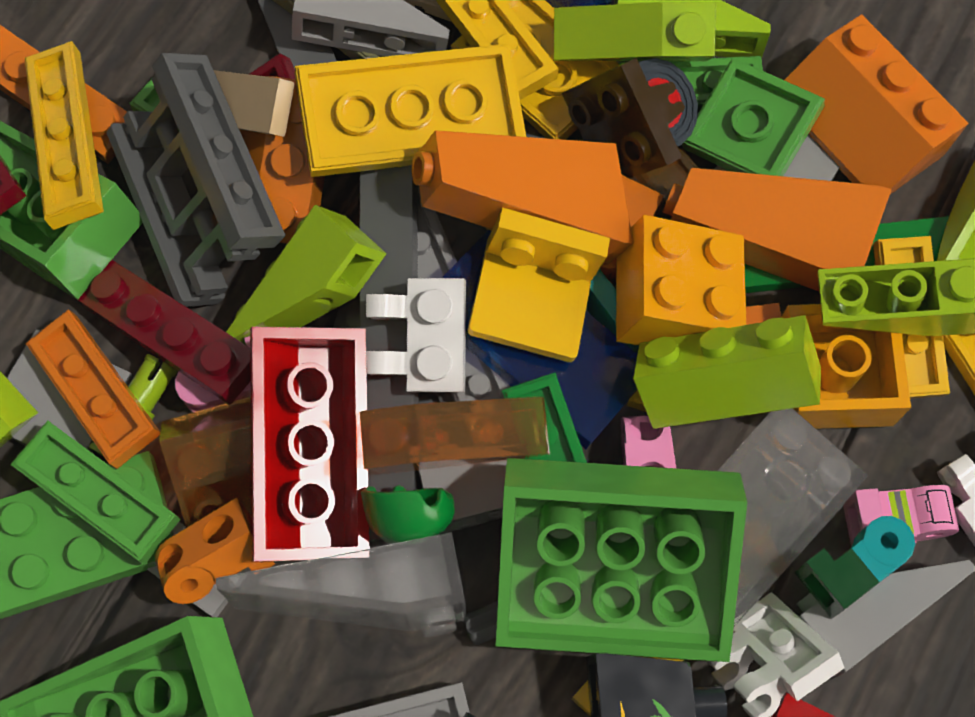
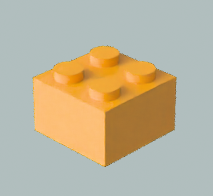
M643 215L631 227L633 244L616 257V342L639 345L642 342L652 341L659 337H678L707 332L717 327L731 328L746 325L743 235Z
M821 304L788 305L782 318L806 315L821 365V387L819 405L784 410L786 430L894 426L911 409L902 333L823 326Z

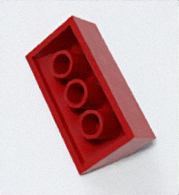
M251 327L252 562L370 558L369 525L366 520L361 496L362 490L368 487L366 329Z

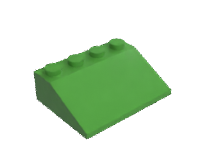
M507 458L503 497L496 646L730 662L747 511V498L741 474L738 472Z

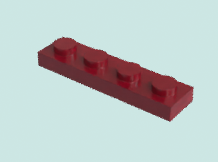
M113 260L93 279L91 285L77 300L87 311L228 405L234 402L251 381L250 347Z

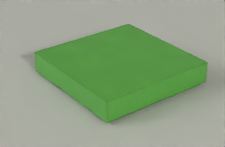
M732 57L698 113L694 130L691 136L682 143V147L684 150L728 171L784 176L825 107V98Z

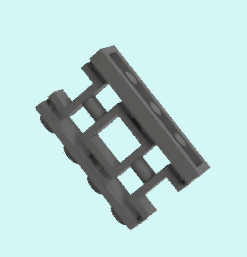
M161 53L152 65L155 75L151 79L160 103L153 112L127 111L123 117L125 123H112L106 133L136 207L140 212V217L173 298L186 307L219 304L225 298L224 292L228 289L219 264L225 258H227V261L255 260L260 255L258 248H274L285 237V233L207 55ZM188 168L198 189L197 194L192 200L181 177Z

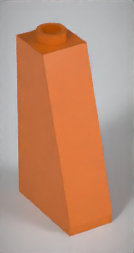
M435 130L420 151H417L414 155L412 178L415 185H419L422 207L489 229H493L503 207L610 238L607 258L603 262V264L607 265L633 244L616 143Z
M691 168L684 186L676 183L673 184L663 213L671 215L672 221L743 235L744 264L819 291L818 269L865 266L892 189L879 185Z

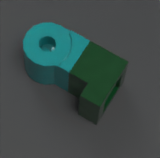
M881 516L864 527L854 538L851 549L834 561L825 548H823L794 573L832 619L908 561L915 548L914 534L910 527L901 519L893 516Z

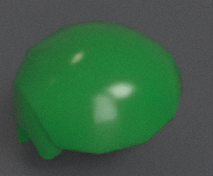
M396 485L393 487L392 492H377L373 486H368L361 492L364 512L370 529L385 542L398 546L418 545L434 538L447 528L455 514L454 497L443 488H422L406 491L404 487Z

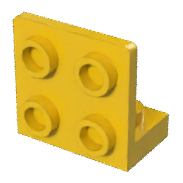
M502 207L487 240L468 333L474 337L562 361L573 362L578 355L591 281L607 258L610 238Z

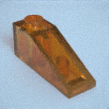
M544 397L421 403L359 411L364 469L379 473L391 474L507 460V458L550 455Z

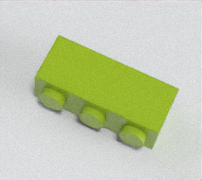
M806 315L785 319L771 318L761 323L731 328L717 327L707 332L678 337H659L639 344L633 379L653 429L820 404L821 365Z

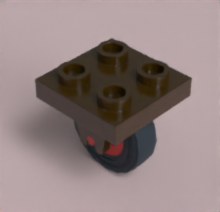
M635 58L562 92L568 106L570 118L578 127L583 140L616 143L621 174L628 178L667 166L681 158L682 155L678 147L691 136L697 122L698 103L692 84L684 72L674 64L657 58L639 62Z

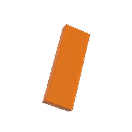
M69 309L25 343L107 462L117 469L162 434L78 316Z

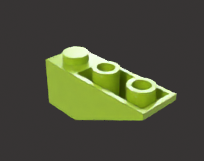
M314 205L309 214L300 221L295 234L279 257L270 264L266 270L265 277L247 303L238 310L235 320L226 333L246 345L244 338L250 336L251 327H302L354 299L387 253L346 216Z
M975 258L818 269L823 326L922 336L975 333Z

